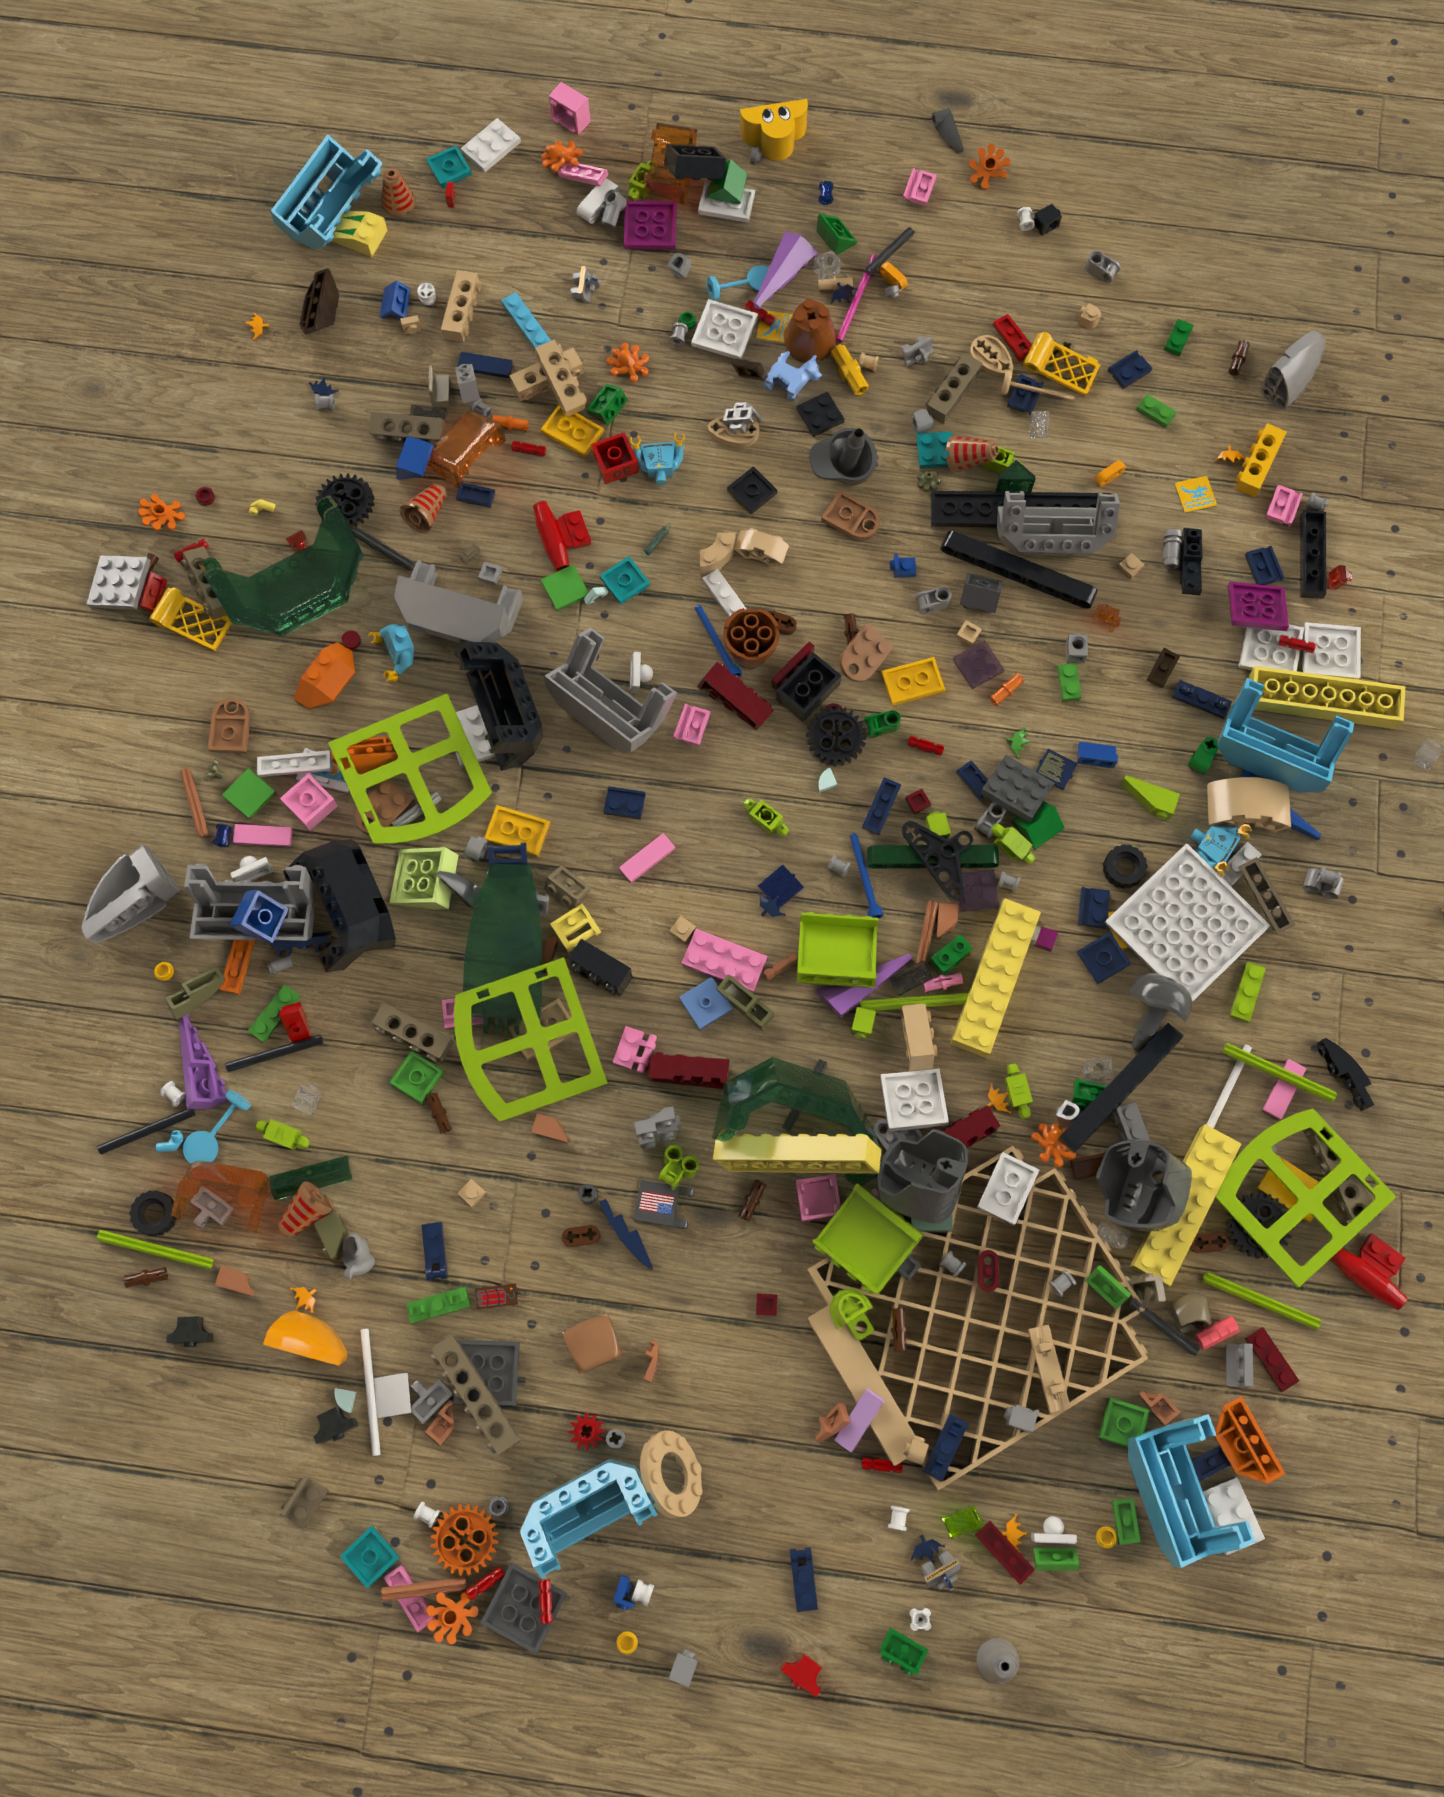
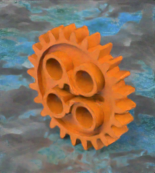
M470 1503L467 1504L466 1509L463 1508L462 1504H459L458 1511L452 1506L450 1507L451 1514L446 1511L443 1512L444 1520L437 1518L440 1526L432 1527L437 1532V1534L430 1536V1538L436 1540V1543L431 1544L430 1547L437 1548V1551L432 1555H439L440 1558L437 1563L444 1561L443 1569L445 1570L450 1566L451 1574L459 1569V1576L463 1575L464 1570L467 1571L468 1575H471L472 1568L479 1572V1565H482L484 1568L487 1567L485 1560L492 1561L493 1557L490 1553L498 1551L493 1547V1544L500 1542L494 1539V1536L499 1534L498 1531H493L497 1523L490 1524L489 1521L493 1516L485 1517L486 1509L478 1512L479 1505H476L471 1510ZM460 1518H465L468 1522L465 1530H461L458 1527ZM450 1527H453L462 1536L468 1534V1541L478 1546L480 1551L475 1550L469 1543L462 1544L463 1539L451 1532ZM478 1530L483 1531L485 1534V1539L482 1543L475 1540V1533ZM448 1536H452L455 1539L453 1548H448L445 1544ZM464 1549H469L472 1552L470 1561L463 1559L462 1552Z

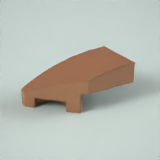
M939 903L936 940H940L946 933L954 931L958 920V905Z
M541 1114L536 1115L531 1133L552 1138L555 1141L570 1143V1139L563 1130V1125L556 1118Z
M221 1266L215 1286L254 1296V1290L250 1288L248 1283V1275L243 1274L240 1270Z
M653 1340L648 1351L645 1353V1357L651 1359L644 1380L651 1383L658 1363V1343Z
M1139 1393V1397L1163 1426H1167L1180 1415L1181 1412L1164 1394Z
M451 1400L446 1403L436 1419L424 1432L440 1447L454 1430Z
M838 1403L827 1414V1417L820 1416L821 1430L819 1434H816V1441L821 1442L828 1439L851 1422L845 1404Z

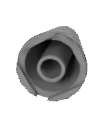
M989 1639L981 1645L977 1652V1667L980 1674L987 1681L994 1684H1004L1012 1680L1017 1674L1019 1655L1015 1647L1005 1639Z

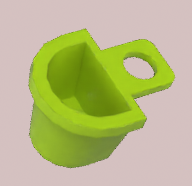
M847 1288L839 1291L833 1297L830 1303V1315L838 1329L847 1324L857 1340H862L874 1331L873 1326L865 1315V1312L873 1308V1306L861 1291ZM857 1322H865L867 1325L865 1333L861 1334L856 1331L855 1325Z

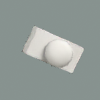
M634 652L630 659V693H637L640 688V682H648L653 678L652 668L646 664L640 665L641 652Z
M246 856L240 861V869L230 874L235 882H243L245 880L254 881L274 870L266 857L257 860L253 856Z
M1055 1516L1048 1517L1044 1521L1043 1529L1045 1533H1031V1541L1035 1543H1077V1535L1062 1534L1064 1524L1061 1519Z

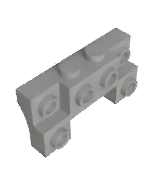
M673 1106L663 1108L659 1113L650 1115V1119L634 1122L640 1148L644 1147V1149L655 1148L656 1144H660L659 1140H663V1142L674 1141L675 1137L679 1136L678 1131L681 1130L679 1115L674 1114Z

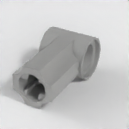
M610 189L604 196L606 208L601 224L614 229L619 212L625 208L627 201L616 190Z

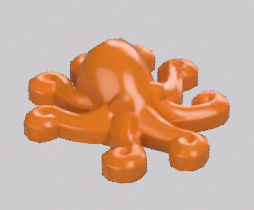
M556 141L554 145L546 146V153L541 155L543 160L542 166L544 169L551 166L552 172H558L559 168L565 165V163H571V166H576L578 159L575 156H582L583 151L580 148L575 149L574 141L567 143L568 148L562 145L561 141Z
M993 144L987 146L988 154L986 158L984 148L977 150L980 165H977L974 159L969 161V167L978 172L971 175L970 180L975 184L978 178L984 177L981 182L983 189L989 188L988 180L990 177L1006 179L1007 171L1000 169L1004 166H1009L1011 163L1007 157L999 162L998 159L1004 156L1002 148H999L997 154L993 156L996 150Z
M623 343L621 345L622 351L614 348L612 351L614 357L607 358L606 363L609 366H616L610 370L611 376L615 377L618 374L629 373L630 382L636 383L638 376L635 372H641L642 376H647L649 373L648 368L641 367L649 361L648 354H643L641 360H639V346L633 345L631 347V354L628 350L629 344Z
M152 494L150 497L151 502H148L146 499H141L139 502L142 508L138 510V515L143 517L142 524L149 526L150 522L153 523L152 528L155 531H159L161 526L167 521L169 522L167 524L168 530H174L176 528L174 518L179 521L185 519L183 512H174V510H179L181 507L178 501H173L172 505H166L159 499L157 494Z
M1041 1123L1038 1126L1042 1136L1035 1132L1031 1135V1139L1038 1142L1045 1149V1153H1040L1039 1155L1040 1161L1048 1162L1050 1155H1052L1055 1159L1053 1162L1054 1166L1060 1168L1064 1163L1062 1158L1067 1160H1074L1076 1158V1152L1069 1151L1067 1153L1068 1148L1058 1140L1067 1128L1060 1129V1125L1057 1123L1051 1125L1050 1131L1047 1124Z
M443 1592L437 1593L436 1602L446 1605V1608H435L432 1605L426 1607L425 1612L427 1616L432 1617L436 1615L437 1619L429 1620L427 1629L434 1631L437 1626H440L441 1628L434 1633L433 1638L435 1642L441 1643L443 1635L451 1628V1631L446 1636V1641L448 1644H455L456 1634L460 1629V1625L464 1626L462 1628L464 1636L471 1634L472 1627L466 1616L476 1617L479 1612L478 1607L472 1606L469 1610L463 1608L470 1601L465 1592H462L461 1600L457 1603L446 1598Z

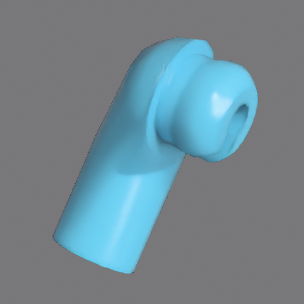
M175 1130L171 1133V1138L168 1142L156 1143L157 1153L177 1150L183 1142V1134L179 1130Z

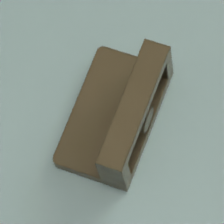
M429 366V395L432 407L450 406L449 374L434 375L433 366Z

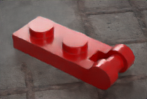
M1006 314L994 321L993 327L1015 354L1017 361L1021 362L1028 355L1032 344L1009 314Z

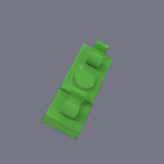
M466 1287L406 1303L410 1324L471 1307Z

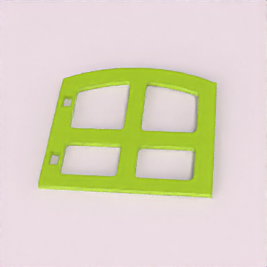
M448 694L328 742L373 844L409 842L439 833L470 815L492 793ZM439 711L450 737L417 752H411L400 726L432 712ZM381 733H387L398 759L364 774H358L347 748ZM457 752L471 780L473 790L447 811L438 813L420 774L419 767L450 753ZM347 757L351 767L345 770L341 759ZM400 774H405L422 809L425 820L410 825L382 827L368 798L366 789ZM370 811L375 819L371 824H369L365 813Z
M564 957L455 995L454 1029L462 1065L476 1094L499 1122L608 1084ZM547 968L548 975L537 979L535 972ZM557 976L567 1000L571 1018L542 1027L528 987L536 982ZM489 989V996L481 999L478 998L477 992ZM508 992H513L527 1033L496 1045L476 1050L472 1034V1005ZM572 1032H577L591 1072L588 1075L562 1083L548 1047V1042ZM533 1048L546 1084V1089L509 1103L504 1102L486 1077L482 1065L515 1052Z
M1312 1108L1280 1120L1255 1137L1232 1162L1215 1198L1294 1285L1299 1288L1386 1208L1396 1196ZM1324 1128L1332 1138L1327 1140L1320 1131ZM1305 1129H1311L1340 1161L1312 1189H1308L1272 1151L1273 1145ZM1257 1160H1261L1297 1199V1202L1268 1229L1264 1228L1236 1197L1243 1179ZM1350 1175H1354L1374 1196V1200L1351 1222L1343 1226L1323 1205V1200ZM1368 1175L1377 1184L1373 1188L1364 1180ZM1311 1214L1331 1235V1240L1303 1266H1299L1282 1248L1279 1241L1303 1218Z

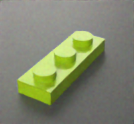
M1250 962L1245 963L1229 1017L1246 1023L1250 1022L1266 970L1265 967Z

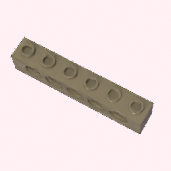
M1330 1112L1320 1115L1340 1136ZM1324 1128L1320 1131L1327 1140L1332 1138ZM1311 1129L1303 1130L1305 1137L1309 1138L1313 1155L1320 1162L1321 1173L1324 1176L1327 1175L1339 1164V1159L1334 1154V1161L1330 1160L1327 1153L1332 1151ZM1350 1175L1332 1192L1336 1197V1205L1339 1212L1343 1213L1345 1217V1225L1356 1217L1353 1213L1354 1208L1361 1212L1371 1203L1363 1184L1354 1175ZM1345 1189L1350 1190L1351 1198L1345 1195ZM1378 1216L1356 1235L1382 1226Z
M449 1335L432 1347L433 1354H431L433 1361L437 1366L441 1364L444 1369L442 1375L448 1383L452 1382L455 1387L453 1390L459 1401L463 1399L467 1405L464 1409L470 1418L474 1417L477 1421L476 1428L481 1436L486 1435L489 1440L487 1446L493 1454L502 1455L521 1441L520 1437L455 1335ZM450 1355H455L457 1362L454 1366L450 1367L447 1364V1358ZM462 1372H466L468 1375V1380L464 1384H460L458 1381V1376ZM476 1389L479 1392V1399L472 1402L469 1394L472 1390ZM484 1407H488L491 1411L490 1417L486 1420L482 1419L480 1415ZM495 1425H499L502 1428V1434L497 1438L492 1435V1428Z

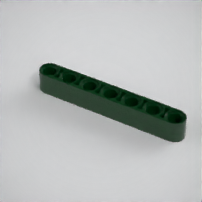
M874 845L867 848V864L869 868H926L910 845ZM916 845L917 849L921 851L927 849V845ZM971 845L967 850L959 854L961 868L998 867V846ZM951 846L943 848V852L946 855L954 853ZM934 856L927 859L928 864L931 866L938 864V859Z

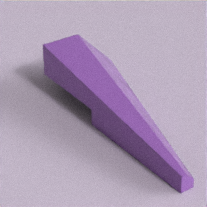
M789 232L784 233L756 296L754 308H762V304L767 299L770 300L777 290H781L797 275L799 269L806 267L812 257H817V250L802 235Z
M907 954L876 966L875 988L828 985L817 989L815 993L841 1019L865 997L871 995L908 964L913 957Z
M188 1013L179 1018L187 1109L206 1110L230 1101L226 1098L225 1082L223 1079L220 1080L216 1072L217 1067L204 1042H200L197 1036L198 1030L189 1021Z

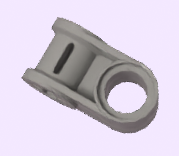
M1092 251L1085 269L1103 282L1111 283L1114 278L1113 276L1119 272L1121 266L1119 262L1104 255L1102 252Z
M940 587L917 593L915 599L920 606L919 613L924 615L948 608L951 602L950 589ZM940 596H944V597H946L947 599L941 600V599H939V597H940Z
M995 802L991 803L984 815L976 823L974 830L984 833L990 840L993 836L991 828L994 824H1000L1006 809ZM998 809L1001 812V814L994 815L992 813V810Z

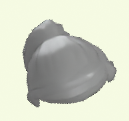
M357 1233L347 1235L343 1242V1257L340 1260L347 1267L344 1275L350 1280L354 1276H362L368 1273L375 1265V1259L370 1255V1249L364 1238L360 1237Z

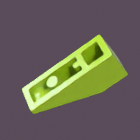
M1125 775L1121 786L1151 814L1156 815L1158 819L1170 820L1174 814L1180 794Z

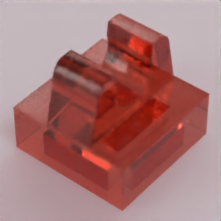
M302 530L286 538L290 548L296 546L300 553L306 550L303 541L307 539Z
M1338 565L1328 572L1329 589L1337 590L1341 586L1346 585L1347 581H1352V573L1346 571V566Z

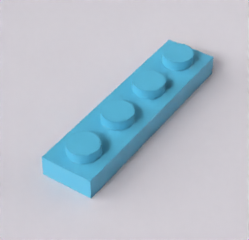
M516 292L501 300L506 311L534 349L551 341Z

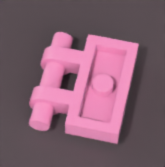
M626 1026L613 1064L632 1070L633 1064L636 1063L639 1064L637 1071L644 1073L646 1067H649V1058L652 1050H655L657 1036L650 1034L648 1041L642 1040L644 1032ZM640 1047L645 1048L642 1057L637 1056Z

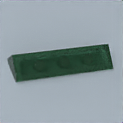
M348 1155L270 1176V1192L273 1198L278 1200L295 1195L304 1181L310 1182L318 1188H323L352 1180Z

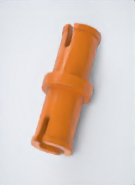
M493 414L492 426L527 432L529 420L513 418L510 415L505 417Z
M1016 673L1008 682L1001 684V688L989 697L990 701L995 706H998L1006 697L1011 696L1017 687L1024 683L1023 677Z

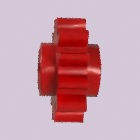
M585 1413L584 1419L577 1415L578 1423H570L575 1428L568 1431V1433L575 1436L571 1439V1442H579L577 1449L585 1445V1450L589 1451V1445L592 1444L594 1448H597L596 1441H603L600 1433H605L606 1430L599 1428L603 1421L596 1422L597 1415H593L592 1419H589V1414ZM584 1426H587V1428H592V1431L590 1432V1437H587V1435H582V1433L584 1432Z

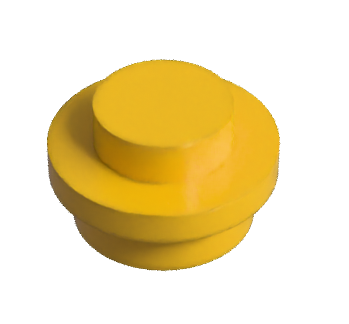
M161 962L155 967L154 975L160 981H168L174 975V967L168 962Z
M1103 1526L1096 1532V1541L1101 1547L1109 1549L1115 1546L1117 1534L1113 1528Z
M625 1631L618 1636L616 1645L621 1653L631 1654L636 1650L638 1640L634 1633Z

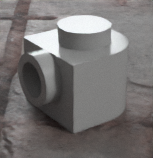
M676 253L672 256L667 266L672 269L671 273L678 278L681 275L686 278L691 269V261L682 253Z
M919 409L912 415L911 423L915 433L931 430V426L934 423L927 409Z
M471 836L464 855L476 861L485 859L488 853V840L480 836L477 838Z
M1065 1100L1063 1105L1058 1107L1056 1118L1058 1124L1069 1127L1081 1113L1076 1104Z

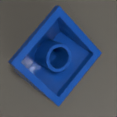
M407 436L396 466V478L402 480L423 477L434 445Z

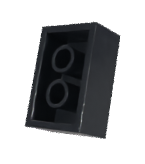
M666 144L664 166L676 179L683 180L685 177L693 180L706 178L709 181L723 179L726 158L716 147Z
M813 652L776 690V700L804 722L840 685L841 675Z
M580 939L569 956L570 966L575 974L581 977L582 975L587 976L592 984L596 986L602 985L606 988L605 991L612 996L617 994L621 997L633 978L630 967L583 939Z

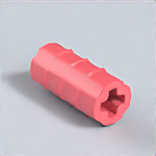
M1228 1316L1206 1328H1202V1330L1194 1333V1337L1199 1347L1205 1350L1219 1342H1223L1227 1338H1231L1239 1333L1240 1330L1234 1318Z

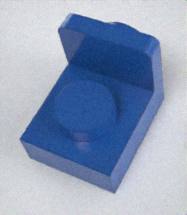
M894 554L893 560H890V571L894 572V578L916 577L915 557L898 558V554Z
M622 1574L613 1602L617 1603L616 1607L628 1611L629 1607L634 1608L635 1602L624 1599V1595L629 1596L632 1583L629 1582V1576Z

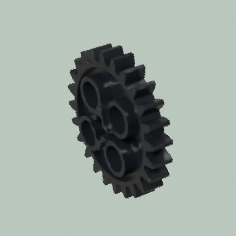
M349 473L344 478L342 474L339 475L338 479L333 476V481L326 479L328 484H321L323 490H317L319 496H315L317 501L315 505L318 514L321 515L323 521L326 520L327 525L332 523L334 528L338 524L342 530L344 525H347L348 529L351 528V524L357 527L358 521L364 523L363 517L369 519L367 512H373L371 508L375 506L373 491L369 487L368 482L364 483L362 477L358 479L354 475L351 478Z
M829 706L828 712L822 709V715L816 713L815 717L817 720L811 719L810 723L812 725L807 726V730L811 731L806 733V737L810 738L806 742L808 745H811L809 751L815 750L813 757L820 756L819 762L825 759L826 765H829L830 761H832L834 767H836L837 762H840L841 766H843L844 760L850 764L851 757L857 759L856 752L861 754L863 750L860 747H865L866 743L862 740L867 738L866 735H863L866 732V728H860L864 722H857L859 715L853 717V710L846 713V707L842 711L839 710V706L836 707L835 711L832 710L831 706ZM835 721L839 722L837 752H834ZM828 723L832 726V729L825 730L822 726ZM847 724L851 729L844 731L841 726ZM827 741L831 743L832 746L830 748H824L822 746V743ZM846 742L850 745V748L843 749L840 744Z
M1252 1192L1250 1193V1199L1247 1195L1242 1196L1243 1201L1238 1199L1259 1222L1275 1217L1274 1221L1262 1225L1266 1229L1287 1212L1282 1210L1285 1204L1277 1205L1278 1198L1271 1201V1194H1267L1264 1198L1263 1192H1259L1257 1197ZM1262 1206L1268 1211L1266 1217L1260 1215L1259 1210ZM1227 1213L1231 1220H1227L1225 1223L1231 1227L1226 1229V1231L1232 1232V1235L1228 1238L1229 1240H1236L1233 1246L1240 1245V1253L1247 1250L1248 1257L1254 1253L1255 1258L1258 1259L1262 1253L1263 1258H1268V1255L1258 1244H1253L1248 1233L1244 1234V1229ZM1287 1233L1279 1241V1244L1288 1246L1285 1238H1292V1236Z

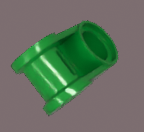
M889 710L866 716L863 720L869 730L868 737L875 738L897 731L900 727V714L895 710ZM895 719L897 722L891 724L888 722V720Z
M1213 737L1205 738L1198 746L1187 766L1205 775L1218 750V741Z

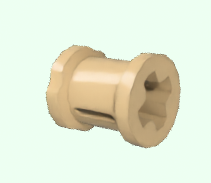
M862 352L859 360L860 368L863 367L876 372L879 357L867 356Z

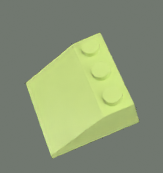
M446 847L400 849L389 903L432 910L449 909L452 890L436 873L444 871L455 874L459 855Z

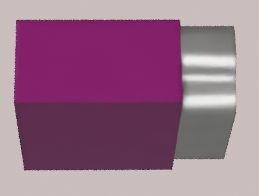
M1036 926L1030 944L1051 952L1058 932L1043 926Z

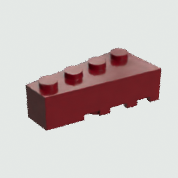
M716 662L697 685V688L700 690L704 688L708 690L709 696L714 700L720 699L723 701L724 707L729 711L738 712L737 717L756 731L774 711L768 701L759 698L754 689L745 686L743 680L736 675H732L728 667L722 663Z
M656 1052V1055L651 1054L648 1079L651 1082L727 1090L730 1059L699 1056L688 1057L681 1054L671 1056L667 1053Z
M987 1105L980 1110L978 1108L972 1111L965 1119L960 1118L952 1123V1127L947 1130L943 1128L939 1131L960 1140L965 1144L966 1148H969L995 1133L1001 1125Z

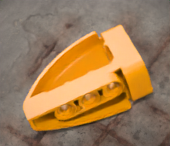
M289 1311L279 1317L268 1329L263 1343L266 1346L338 1366L347 1359V1350L338 1334L319 1318L299 1311Z

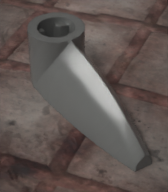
M950 108L933 112L932 121L934 127L938 128L943 138L954 149L963 152V145Z
M444 871L436 873L473 910L486 896V893L481 888L460 875Z

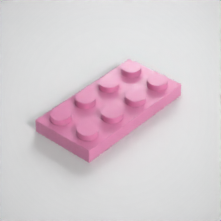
M696 929L681 964L721 981L729 974L753 993L768 956Z

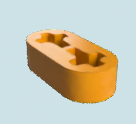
M885 262L879 267L881 276L890 285L898 284L901 290L908 285L906 277L891 263Z
M1118 460L1098 473L1094 481L1099 487H1102L1125 471L1126 466L1121 460Z

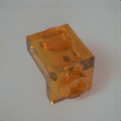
M1098 604L1093 618L1110 622L1109 632L1113 633L1115 627L1118 628L1121 617L1118 616L1120 609L1112 608L1107 604Z

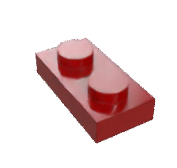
M153 572L148 573L138 606L153 613L163 596L167 579Z

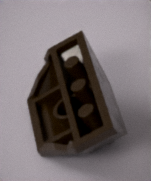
M328 268L315 272V279L311 282L305 295L299 324L304 334L334 325L340 294L332 273Z

